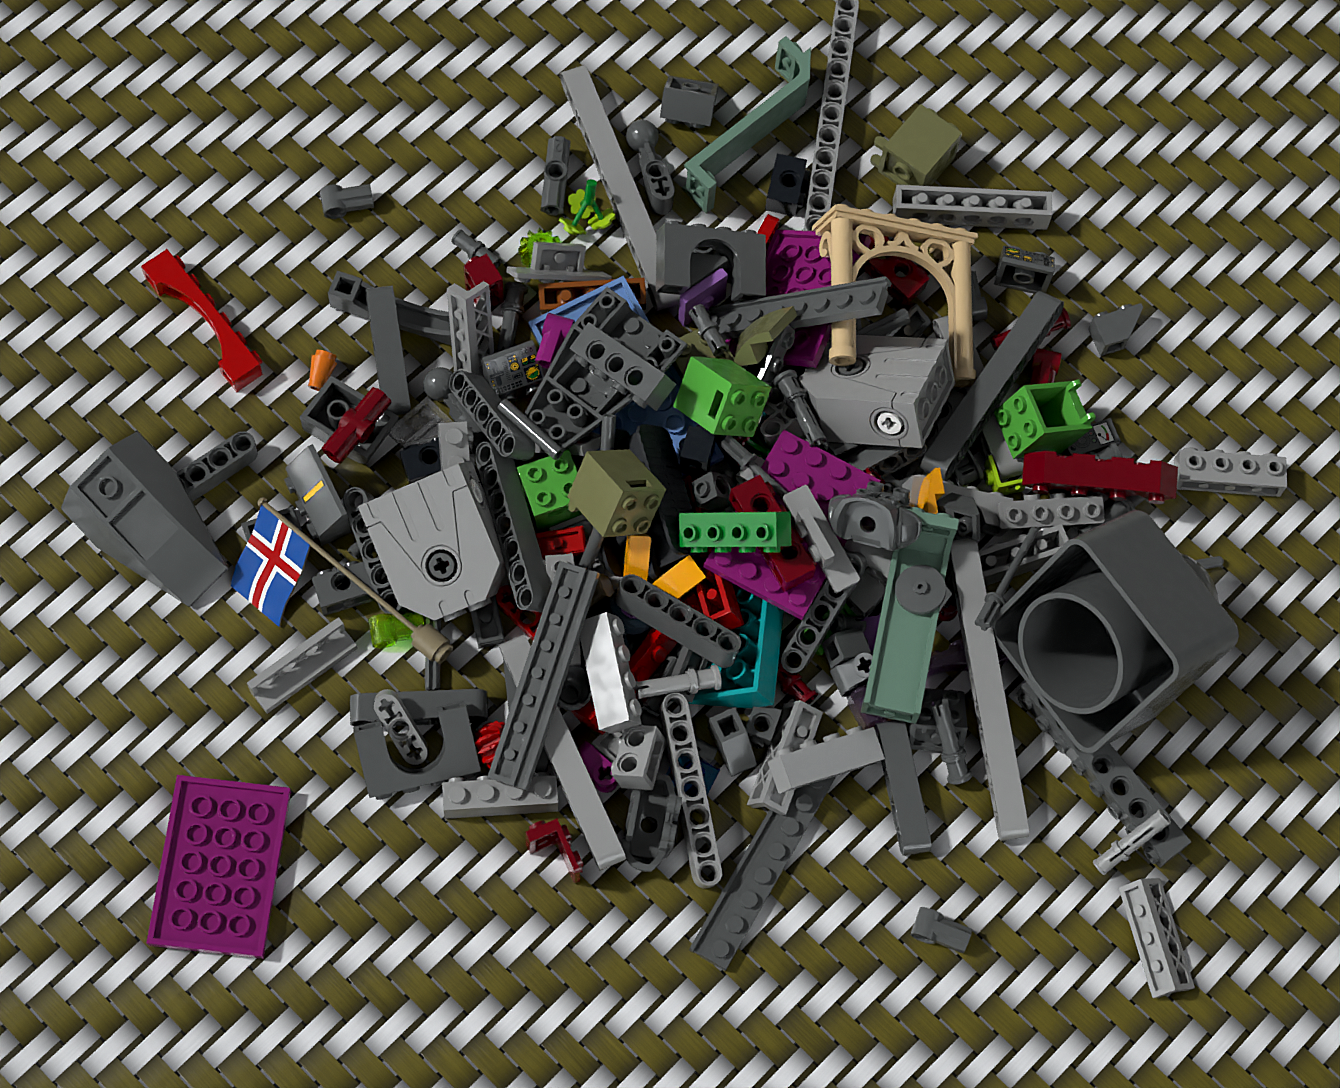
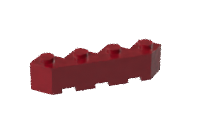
M1057 452L1024 453L1022 485L1032 488L1033 492L1037 494H1048L1049 490L1063 489L1071 492V496L1087 497L1088 493L1101 492L1109 495L1110 499L1115 501H1124L1127 496L1136 495L1148 499V502L1151 504H1164L1165 500L1176 499L1178 467L1163 461L1150 460V463L1145 464L1134 462V458L1111 457V459L1105 460L1096 459L1095 455L1073 453L1072 456H1056Z

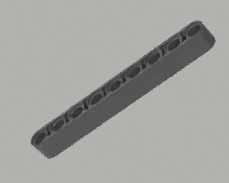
M1038 291L924 455L921 463L922 470L930 473L934 468H940L942 480L947 481L1058 320L1064 307V301L1042 291Z

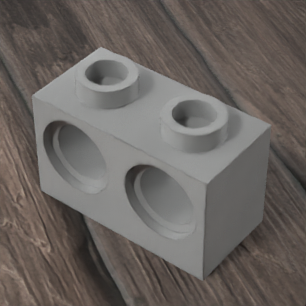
M637 725L625 729L623 735L620 736L618 742L619 750L616 760L612 763L611 772L621 788L653 790L666 743L665 737L657 726Z

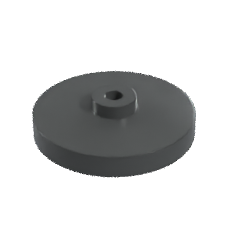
M914 565L905 569L897 578L895 594L898 603L903 609L912 614L924 615L935 611L941 606L946 596V584L944 578L936 569L927 565Z

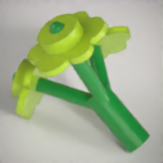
M593 179L587 180L585 191L579 189L576 191V194H571L568 197L571 213L577 214L573 221L562 217L559 219L564 224L563 229L568 234L574 236L578 234L586 235L587 231L578 223L581 218L587 219L594 211L596 213L595 216L588 221L589 226L593 230L609 227L612 220L616 218L612 208L600 211L595 202L597 182Z

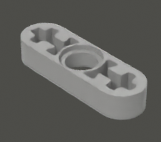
M386 689L380 691L374 700V710L402 757L407 763L413 765L424 762L428 754L427 742L400 697L393 690ZM382 699H386L388 702L393 701L392 711L395 715L391 718V712L388 707H381ZM397 721H405L409 725V730L406 733L400 734L393 729V725ZM411 736V742L414 745V747H421L420 755H416L414 752L409 753L410 744L408 742V739Z

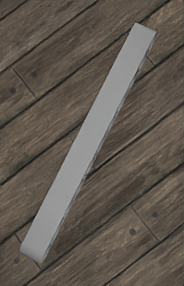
M859 0L836 1L803 231H810L812 226L831 207ZM826 117H833L835 120H830ZM823 139H829L832 142H826ZM821 161H825V162H828L829 164H828V165H824V164H822V163H820V162H821ZM816 184H824L826 187H819ZM814 206H819V207H821V208H823V209H822V210H817V209H815V208H813V207H814Z
M583 65L560 72L563 89L641 278L645 277V287L654 309L658 312L679 305L680 295L656 292V232L586 66Z
M968 538L953 540L948 561L997 833L1000 841L1029 837V825L993 626L988 628L987 631H983L980 626L975 625V620L985 604V596L987 594L977 541Z

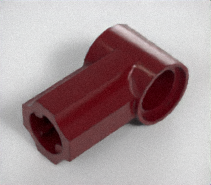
M1038 348L1031 360L1030 371H1032L1029 385L1054 383L1062 353Z

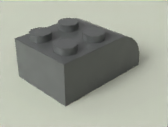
M330 376L300 416L303 430L326 443L330 436L338 429V424L345 412L350 408H355L365 396L335 377ZM386 410L376 421L375 428L369 438L363 443L359 442L347 457L358 463H368L396 425L399 417Z

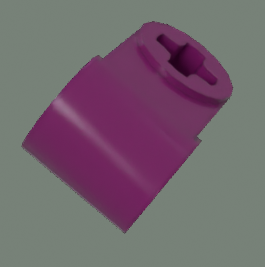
M584 741L578 747V751L594 787L602 793L613 792L617 788L618 783L612 776V763L593 745ZM610 773L611 780L605 778L601 781L600 775L607 776Z

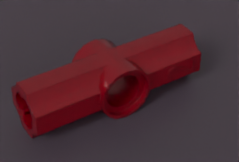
M372 387L355 408H350L345 412L338 424V429L322 446V451L329 459L341 464L359 442L363 443L369 438L375 428L376 421L392 404L391 399L379 388Z

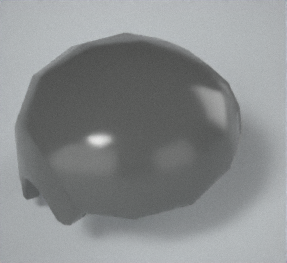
M573 665L569 667L557 705L565 710H579L589 703L592 694L587 669L580 665Z

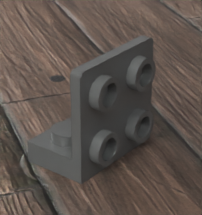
M925 688L919 718L916 724L910 723L908 736L911 749L943 751L934 714L930 706L933 701L940 699L941 704H943L942 699L948 700L959 745L964 748L967 733L965 694L963 691Z

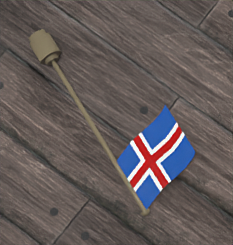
M266 498L258 500L260 510L252 535L236 564L231 587L271 621L281 627L286 605L303 573L310 547H312L413 631L411 645L431 662L436 661L438 664H441L447 659L453 650V646L449 644L450 640L430 623L425 626L421 624L418 627L413 625L266 502Z

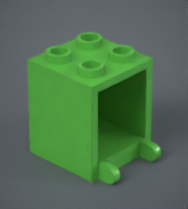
M691 356L673 407L713 435L753 437L767 402L771 386L732 360Z
M1079 379L1066 382L1024 385L995 410L994 415L1013 459L1024 458V453L1055 451L1057 454H1061L1092 429L1090 423L1096 419L1094 412L1086 414L1076 391L1082 386Z
M569 450L564 451L557 460L548 456L517 467L526 503L531 508L530 517L536 533L551 531L550 527L582 515L580 510L571 512L568 508L570 499L567 496L578 473Z

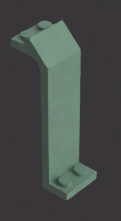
M787 36L778 42L775 69L789 83L684 164V167L687 169V181L682 190L705 213L714 208L717 184L714 176L805 105L810 80L811 47L803 53L801 47L796 42H792Z
M910 507L905 509L916 513L922 520L921 533L919 538L911 545L892 552L861 713L916 724L921 712L940 607L924 615L912 614L906 611L897 601L895 584L899 575L905 569L914 565H927L936 569L945 581L951 546L957 532L959 519L953 518L946 513L933 514L925 512L921 508Z

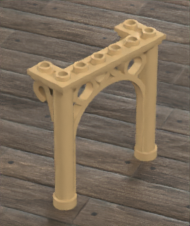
M846 204L834 205L812 226V231H815L816 235L822 236L819 245L821 257L830 258L831 286L856 282L861 266L866 261L879 256L903 257L927 269L942 286L948 302L949 352L955 379L954 386H972L977 380V373L974 369L970 246L978 238V233L969 232L965 228L954 229L944 227L940 223H924L915 218H900L895 214L875 213L870 209L850 208ZM859 234L871 236L875 241V248L870 250L864 246L859 240ZM884 236L894 238L893 241H888L884 244ZM911 241L923 244H921V246L918 247L914 245ZM852 249L861 256L854 264ZM929 254H932L933 258L939 259V262L937 263L935 260H933ZM856 319L832 322V348L829 349V363L836 366L852 365L856 362Z

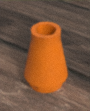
M316 350L315 355L311 357L309 388L320 391L337 365V362H335L336 355L324 350Z

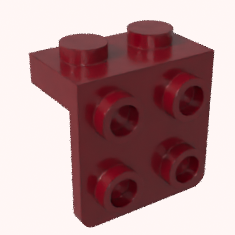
M558 818L547 823L541 820L530 825L529 830L525 832L526 846L530 855L557 844L574 884L580 882L583 863L578 851L572 852L570 848L572 838L565 824L561 826Z

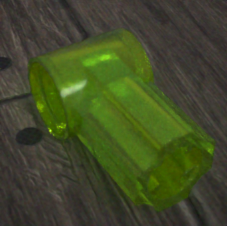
M411 613L403 615L416 627L421 624L424 626L421 614ZM378 614L368 619L371 642L374 648H387L395 645L397 641L413 639L411 638L413 631L391 614Z

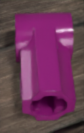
M552 313L547 314L542 329L543 337L535 359L536 364L549 369L575 320Z

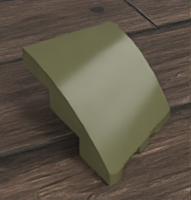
M794 306L770 312L750 324L737 339L734 362L739 366L758 364L770 350L767 342L773 341L797 317Z

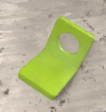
M987 456L984 463V480L987 486H991L992 492L1008 495L1024 491L1026 486L1022 485V479L1001 483L993 456Z

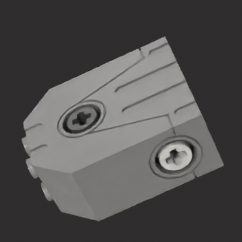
M856 335V362L854 364L836 366L829 363V349L832 348V343L826 345L817 368L806 367L804 374L799 376L798 383L807 393V404L826 437V442L899 447L901 445V447L913 448L923 447L951 389L955 385L948 340L926 338L925 340V338Z
M472 461L456 464L358 506L398 605L432 620L443 617L444 621L447 622L467 613L466 607L471 612L492 603L490 597L498 594L507 571L485 492L481 483H479L480 480Z

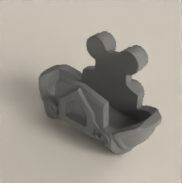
M871 481L867 483L866 489H857L853 495L842 494L835 496L829 502L828 522L834 534L842 539H853V542L895 551L914 543L920 536L922 520L916 513L903 508V505H909L910 490L906 488H894L892 494L884 492L883 483ZM863 517H871L875 521L876 527L862 525Z
M657 773L653 790L633 789L631 793L624 831L625 838L622 839L621 846L627 862L639 871H653L664 858L669 856L676 844L682 797L675 795L673 782L668 775ZM653 818L657 822V829L653 833L644 832L641 829L643 819Z

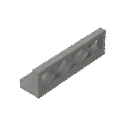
M483 281L471 290L466 291L454 283L447 288L454 371L462 370L483 376V365L479 367L484 355L487 357L494 354L489 284ZM481 295L476 307H474V299ZM482 314V319L478 327L476 328V323L480 315ZM482 335H484V339L478 349V343Z
M338 617L247 682L248 688L253 697L268 714L354 652L358 647L345 631L344 623Z
M801 700L783 705L772 741L767 748L747 802L748 806L752 808L766 807L779 815L787 813L795 789L778 794L768 761L777 757V751L792 747L793 751L800 750V744L813 740L823 714L822 711Z
M1139 879L1119 887L1152 998H1160L1173 992L1194 989V983L1161 879ZM1150 886H1152L1156 898L1152 895ZM1168 943L1172 948L1173 954L1169 949ZM1177 971H1178V973L1180 974V977H1181V980H1182V983H1183V984H1180V981H1179V978H1178V975H1177Z

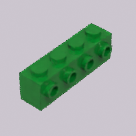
M791 512L679 513L680 547H691L692 553L708 552V547H715V552H732V547H739V552H756V547H763V552H780V547L791 546Z

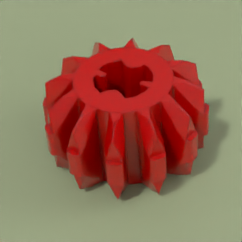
M497 720L483 725L475 733L476 742L474 743L478 748L477 754L482 757V762L486 763L489 769L505 726L504 722H498Z

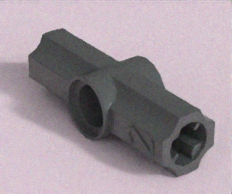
M562 136L548 139L546 164L544 167L541 211L553 216L563 213L571 141ZM559 174L560 177L554 178L551 175Z

